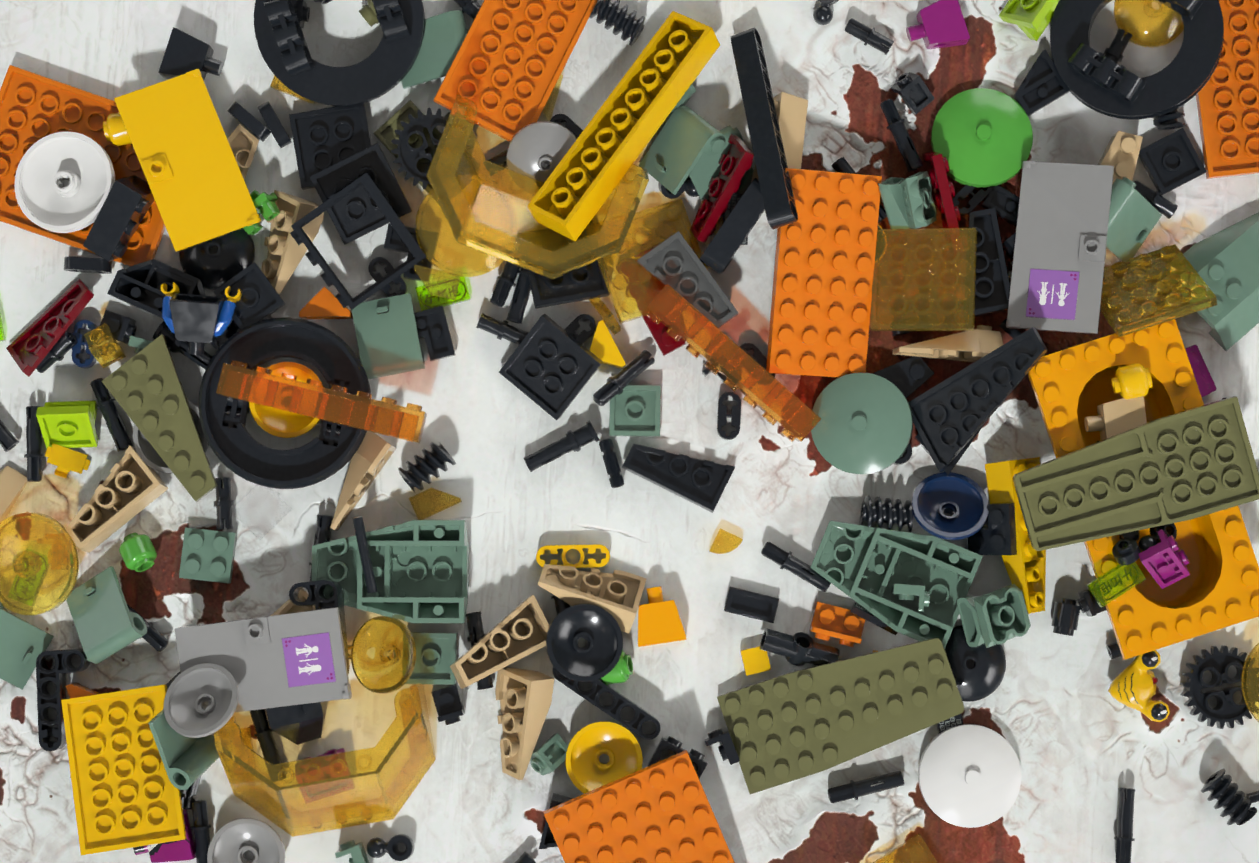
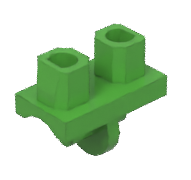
M256 190L250 193L257 213L259 215L262 214L265 220L270 221L280 214L275 204V201L278 200L275 193L268 195L263 192L259 194ZM259 222L246 226L243 229L249 235H255L263 226Z

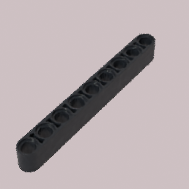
M754 27L731 36V44L765 213L770 227L774 230L797 222L798 214L789 171L785 172V168H788L762 41L757 29Z

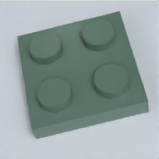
M627 385L623 389L622 394H616L610 400L609 436L660 437L661 386Z
M185 527L179 578L231 583L237 533Z
M406 632L404 684L456 685V678L450 665L456 661L457 633Z

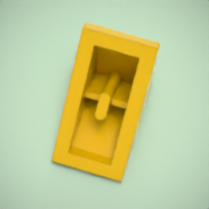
M603 320L599 321L590 351L602 360L603 364L619 369L625 368L626 363Z

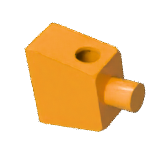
M661 586L646 588L649 604H642L638 607V647L687 640L675 601L663 600Z

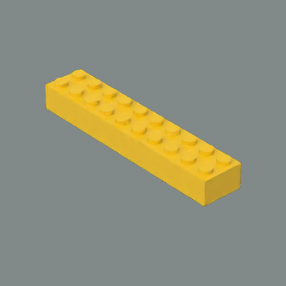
M675 11L671 12L527 205V208L538 223L576 242L719 48L720 43L712 27Z

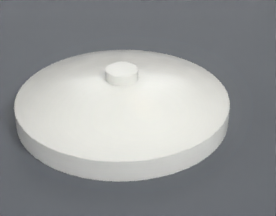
M76 132L53 133L34 143L22 157L15 175L16 199L26 217L41 228L56 233L79 231L95 222L115 182V172L107 152L91 138Z
M964 724L943 731L929 742L919 762L918 783L921 794L929 808L944 821L960 827H981L1001 818L1014 804L1021 785V768L1014 749L1003 736L981 725Z

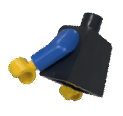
M174 282L172 284L173 289L167 292V284L163 283L161 285V291L165 294L162 303L163 320L170 331L175 333L176 340L189 342V354H204V343H212L216 337L224 333L231 323L236 307L235 302H238L241 298L240 289H238L236 296L231 297L229 296L231 287L228 286L225 289L227 301H224V297L179 294V287Z

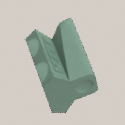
M927 171L918 172L906 179L890 177L878 183L891 231L917 229L937 221L936 205L932 198V184Z
M1015 584L982 596H966L957 599L966 641L970 647H977L984 643L986 648L996 644H1003L1014 637L1024 636L1031 627L1022 590Z

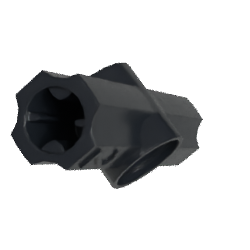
M765 629L760 642V650L785 656L786 660L794 666H803L805 663L819 666L836 662L840 656V649L817 643L809 634L798 632L792 636L771 629Z

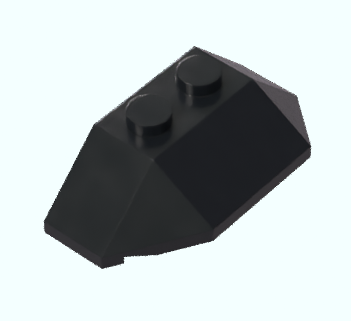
M155 259L118 270L107 293L162 318V303L165 294L161 291L163 283L167 284V292L173 289L172 284L174 282L179 287V294L206 296L200 279Z
M321 702L265 709L269 728L294 744L299 745L321 738L324 716Z

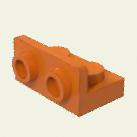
M816 601L809 631L815 632L814 638L829 641L831 636L839 638V644L854 647L855 643L861 644L865 619L850 612L851 610Z

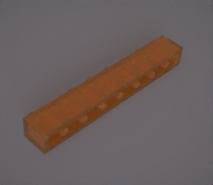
M666 284L646 306V309L649 311L647 316L656 324L662 322L668 328L666 333L675 341L681 339L688 346L685 349L695 358L698 356L702 357L707 362L704 366L714 375L719 372L726 379L724 381L725 385L734 392L738 389L745 395L743 400L753 409L756 406L764 412L762 417L771 425L777 423L783 428L781 433L789 441L793 442L796 440L797 442H802L821 420L817 414L670 285Z
M232 360L231 365L223 363L216 391L221 396L420 444L427 413L422 411V406L407 403V407L396 405L397 400L382 397V400L378 401L371 399L372 394L357 391V394L353 395L346 393L347 388L332 385V388L329 389L321 387L322 382L307 379L306 383L296 381L297 376L282 372L281 377L271 375L272 370L257 366L256 371L246 369V363Z

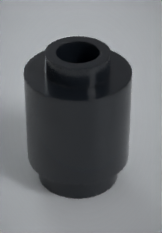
M1061 598L1060 603L1055 602L1051 626H1054L1053 633L1073 636L1074 630H1077L1081 606L1076 605V600Z

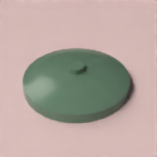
M852 373L834 380L820 393L813 406L811 433L815 446L827 462L844 472L871 474L888 468L902 456L912 436L913 417L906 397L892 382L875 374Z

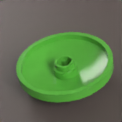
M987 88L966 90L949 99L939 110L931 131L932 151L941 153L942 157L947 158L949 171L946 174L961 184L977 188L997 186L1013 178L1022 169L1023 161H1027L1033 143L1032 126L1020 104L1003 92Z

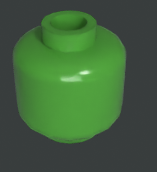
M131 533L124 538V542L119 547V552L128 569L142 572L154 565L157 552L149 536Z
M622 650L620 659L613 670L600 678L602 682L606 685L626 682L629 679V675L633 674L631 656L629 654L626 655Z

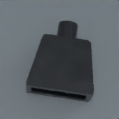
M173 27L158 73L165 79H171L186 74V72L200 69L204 81L207 73L220 76L223 69V61L212 58L214 50L210 45Z

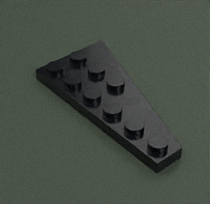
M1030 328L908 402L912 412L913 424L939 472H943L1047 352V348L1036 328Z

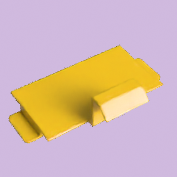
M54 443L52 447L48 446L45 456L48 457L47 463L58 466L55 469L54 475L67 478L70 470L82 474L83 469L88 470L90 460L87 459L88 455Z

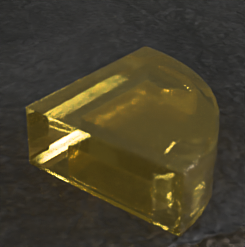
M719 529L709 552L715 554L731 552L741 544L743 539L723 529Z

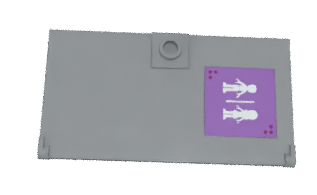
M1023 161L1006 327L1016 329H1030L1033 327L1036 330L1098 334L1114 166Z
M338 607L174 629L181 673L192 666L203 663H213L227 669L235 678L239 689V700L235 712L340 699L345 700L352 697Z

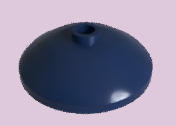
M945 472L928 476L918 484L912 497L913 514L918 524L928 533L947 540H959L974 535L985 524L989 512L987 510L988 499L983 489L969 477L950 472L948 476Z

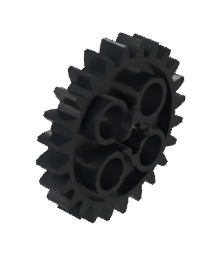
M431 108L427 109L426 115H423L419 109L417 110L418 118L415 119L409 114L410 123L400 122L404 128L403 131H394L400 137L399 139L391 140L392 143L398 145L396 149L391 150V153L398 154V158L394 159L393 163H401L402 166L397 170L398 173L407 172L404 180L413 177V186H416L421 181L424 190L428 183H431L433 190H436L437 183H441L445 189L446 180L449 179L450 182L455 184V174L463 177L460 168H469L464 160L472 159V156L467 154L466 150L473 148V146L466 144L465 141L471 138V135L463 136L462 132L466 129V126L458 128L457 124L460 119L456 118L451 121V112H448L443 117L441 116L440 108L437 110L436 115H432ZM439 125L443 126L447 131L445 139L440 141L436 140L432 133L433 129ZM424 127L428 129L432 144L439 146L435 153L441 167L440 171L436 170L432 155L425 153L428 143L423 132ZM415 133L423 138V144L416 149L412 148L408 142L409 137ZM445 150H451L455 154L454 162L448 165L444 164L441 160V154ZM421 158H427L431 162L430 170L424 173L417 169V162Z
M1223 645L1220 648V652L1217 646H1211V654L1206 649H1202V658L1198 655H1193L1192 657L1196 663H1186L1190 672H1182L1181 675L1187 678V682L1180 683L1181 686L1187 688V691L1182 692L1180 695L1189 698L1184 703V706H1193L1190 714H1199V722H1204L1207 719V726L1213 727L1216 723L1219 729H1223L1225 723L1228 728H1234V721L1238 725H1243V716L1247 719H1252L1249 711H1259L1255 705L1256 701L1259 702V696H1257L1259 692V677H1256V674L1259 673V668L1251 667L1255 660L1248 659L1245 661L1247 657L1246 652H1241L1237 656L1238 648L1232 647L1228 652V647ZM1231 665L1237 670L1236 676L1232 679L1227 674L1228 668ZM1207 670L1212 674V679L1208 684L1203 681V673ZM1244 682L1242 686L1227 687L1222 689V691L1212 690L1201 693L1203 688L1218 687L1222 683ZM1239 690L1242 694V699L1236 704L1233 701V694ZM1214 695L1217 699V705L1211 709L1208 705V700Z

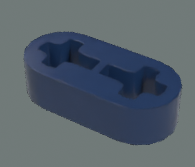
M89 320L77 322L73 330V335L77 338L78 343L72 347V361L81 368H90L97 360L98 327ZM88 325V328L92 329V334H88L87 341L84 342L85 336L80 331ZM84 346H86V353L90 354V359H86L85 363L78 359L79 354L84 352Z

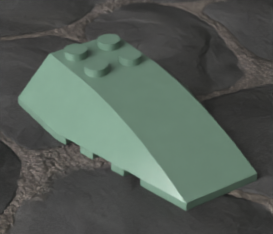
M1259 212L1194 244L1156 277L1172 296L1179 293L1212 328L1209 334L1225 351L1229 350L1259 323Z
M412 520L366 532L378 590L374 593H367L356 535L312 546V581L329 580L339 583L343 590L344 606L410 623H465L469 590V544L465 520ZM331 585L326 586L323 593L326 599H330L334 594Z
M830 521L810 568L896 632L917 641L939 638L942 640L945 649L959 615L957 599L967 596L983 556L935 536ZM894 583L925 586V591H930L929 607L924 606V612L918 611L919 596L914 595V600L898 599L899 594H894Z

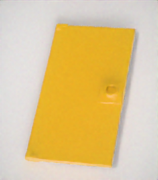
M200 69L186 72V74L114 98L175 252L261 221L209 96Z

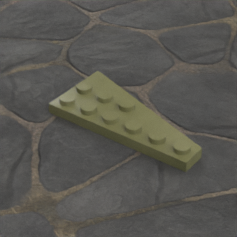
M161 334L106 377L102 383L192 498L198 502L216 488L217 483L208 457H206L199 432H197L173 358L167 347V341L165 336Z

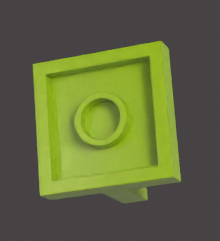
M1009 0L999 14V17L1004 22L1018 25L1031 40L1037 41L1052 20L1059 0Z
M96 400L45 402L44 407H37L36 416L46 449L48 446L52 447L53 443L66 448L97 447L98 436L95 429L97 415Z

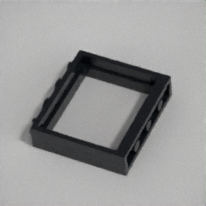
M367 172L291 225L293 231L290 232L291 236L298 245L303 243L306 246L308 252L305 255L313 266L319 264L324 271L320 275L328 287L334 285L339 292L335 297L343 308L349 306L351 310L427 257ZM363 186L412 257L352 298L302 227L354 190Z

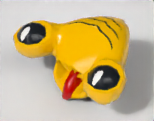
M1157 650L1136 656L1133 662L1112 681L1108 692L1117 701L1142 712L1151 721L1161 722L1169 716L1168 704L1161 700H1152V697L1156 694L1158 679L1150 669L1156 668L1161 663L1160 654Z

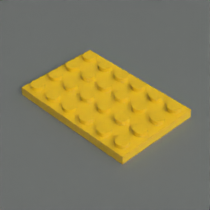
M166 684L61 700L81 855L187 839L180 789L174 787L168 778L148 724L164 708V699L167 692Z

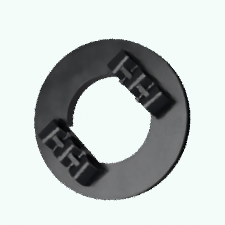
M299 0L255 1V36L267 66L290 90L317 103L341 106L366 103L379 98L394 88L407 75L421 49L425 29L422 0H372L377 20L383 31V37L378 47L369 57L355 65L346 67L327 66L312 59L294 8Z
M1112 0L1058 1L1050 29V45L1054 64L1063 82L1071 90V94L1084 105L1101 114L1131 120L1152 118L1173 111L1192 99L1205 86L1219 62L1224 40V23L1218 0H1157L1181 14L1184 25V38L1178 54L1167 67L1156 74L1139 78L1123 65L1119 66L1111 59L1105 57L1103 53H1098L1090 47L1092 24L1098 13Z
M298 318L266 319L236 332L213 355L203 375L199 391L200 422L212 451L236 475L257 485L269 488H303L317 484L337 473L357 452L368 431L371 419V388L366 371L358 356L343 339L331 330L317 323ZM282 357L298 358L311 363L329 383L319 438L316 437L306 445L290 450H277L262 445L250 435L245 427L247 414L250 411L249 394L255 379L256 368L267 361Z

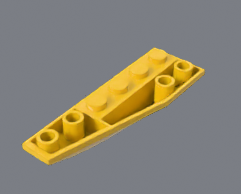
M1040 457L985 464L990 504L1015 503L1017 555H1002V559L1011 583L1022 590L1028 614L1045 611L1046 550L1037 551L1031 546L1013 483V476L1040 465Z

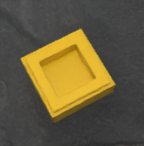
M760 646L740 650L746 676L771 670L767 651L760 650Z

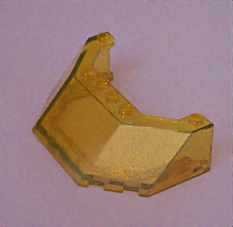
M458 94L456 95L426 175L449 222L456 242L551 279L558 278L564 273L595 262L597 259L609 254L612 255L621 250L649 181L647 169L632 164L578 239L573 241L538 223L527 208V205L544 182L486 160L473 131L477 107L472 100Z
M424 684L410 686V688L402 689L396 694L394 699L396 718L377 745L371 748L272 765L254 752L250 727L240 728L235 722V716L231 717L221 729L214 733L216 750L234 795L292 837L394 819L436 760Z

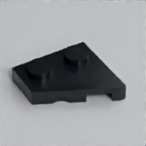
M1045 49L1040 53L1013 97L1029 117L1071 90L1063 82L1054 62Z

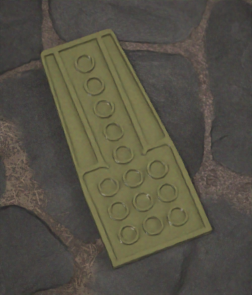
M1236 396L1156 419L1024 470L1013 476V483L1031 546L1037 551L1191 520L1259 499V473Z
M932 638L790 672L717 697L727 729L739 757V764L750 794L822 772L959 715L964 711V704L942 640L939 638Z

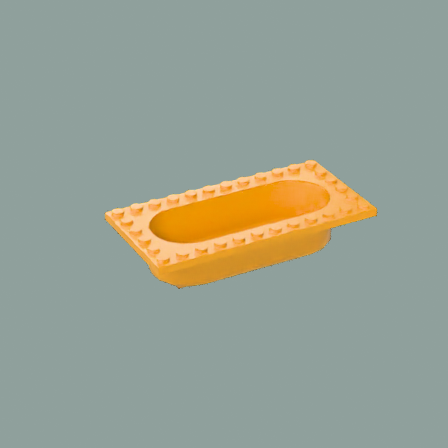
M1174 315L1043 356L1028 372L1056 458L1101 441L1099 431L1086 432L1084 419L1088 416H1098V405L1122 399L1120 393H1114L1111 381L1112 378L1116 377V370L1119 367L1139 363L1144 368L1149 369L1152 388L1144 396L1147 423L1204 405ZM1239 506L1174 523L1177 530L1175 540L1179 550L1183 549L1190 562L1186 565L1190 573L1189 576L1162 589L1142 564L1140 558L1131 564L1138 572L1137 581L1110 600L1104 601L1124 660L1259 617V566ZM1150 528L1139 530L1140 537L1137 544H1139L1143 536L1150 535ZM1119 535L1084 542L1096 579L1121 565L1116 562L1112 553L1114 545L1120 541ZM1123 565L1097 581L1098 585L1104 582L1106 586H1108V581L1112 588L1108 587L1109 593L1103 596L1106 592L1103 593L1101 587L1105 588L1103 584L1099 587L1103 599L1110 598L1132 584L1136 579V572L1133 567ZM1124 568H1125L1126 574L1129 572V568H1131V577H1130L1129 574L1127 575L1128 581H1127V579H1126V576L1123 577V578H1121L1122 576L1125 575ZM1117 573H1118L1122 584H1121L1120 581H1119V583L1116 585V587H1114V585L1116 584V583H1115V580L1113 579V580H1112V583H1111L1110 579H1112L1113 577H1115L1116 581H1118V580H1119V579H1118V576H1117Z

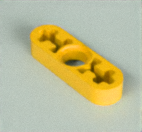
M550 545L541 547L536 554L537 563L541 567H544V564H546L545 560L540 558L541 555L545 554V550H550V553L554 555L559 554L557 549H563V565L561 566H572L575 568L603 567L610 559V553L603 545ZM583 548L589 549L587 554H594L596 549H601V553H606V558L601 559L599 564L596 563L595 559H588L589 564H583L585 558ZM571 549L578 550L581 555L579 562L576 564H570L566 560V553ZM552 559L549 565H558L559 559Z

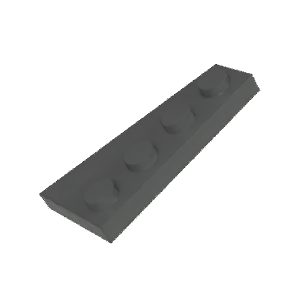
M679 231L637 260L642 267L717 329L738 315L736 308Z

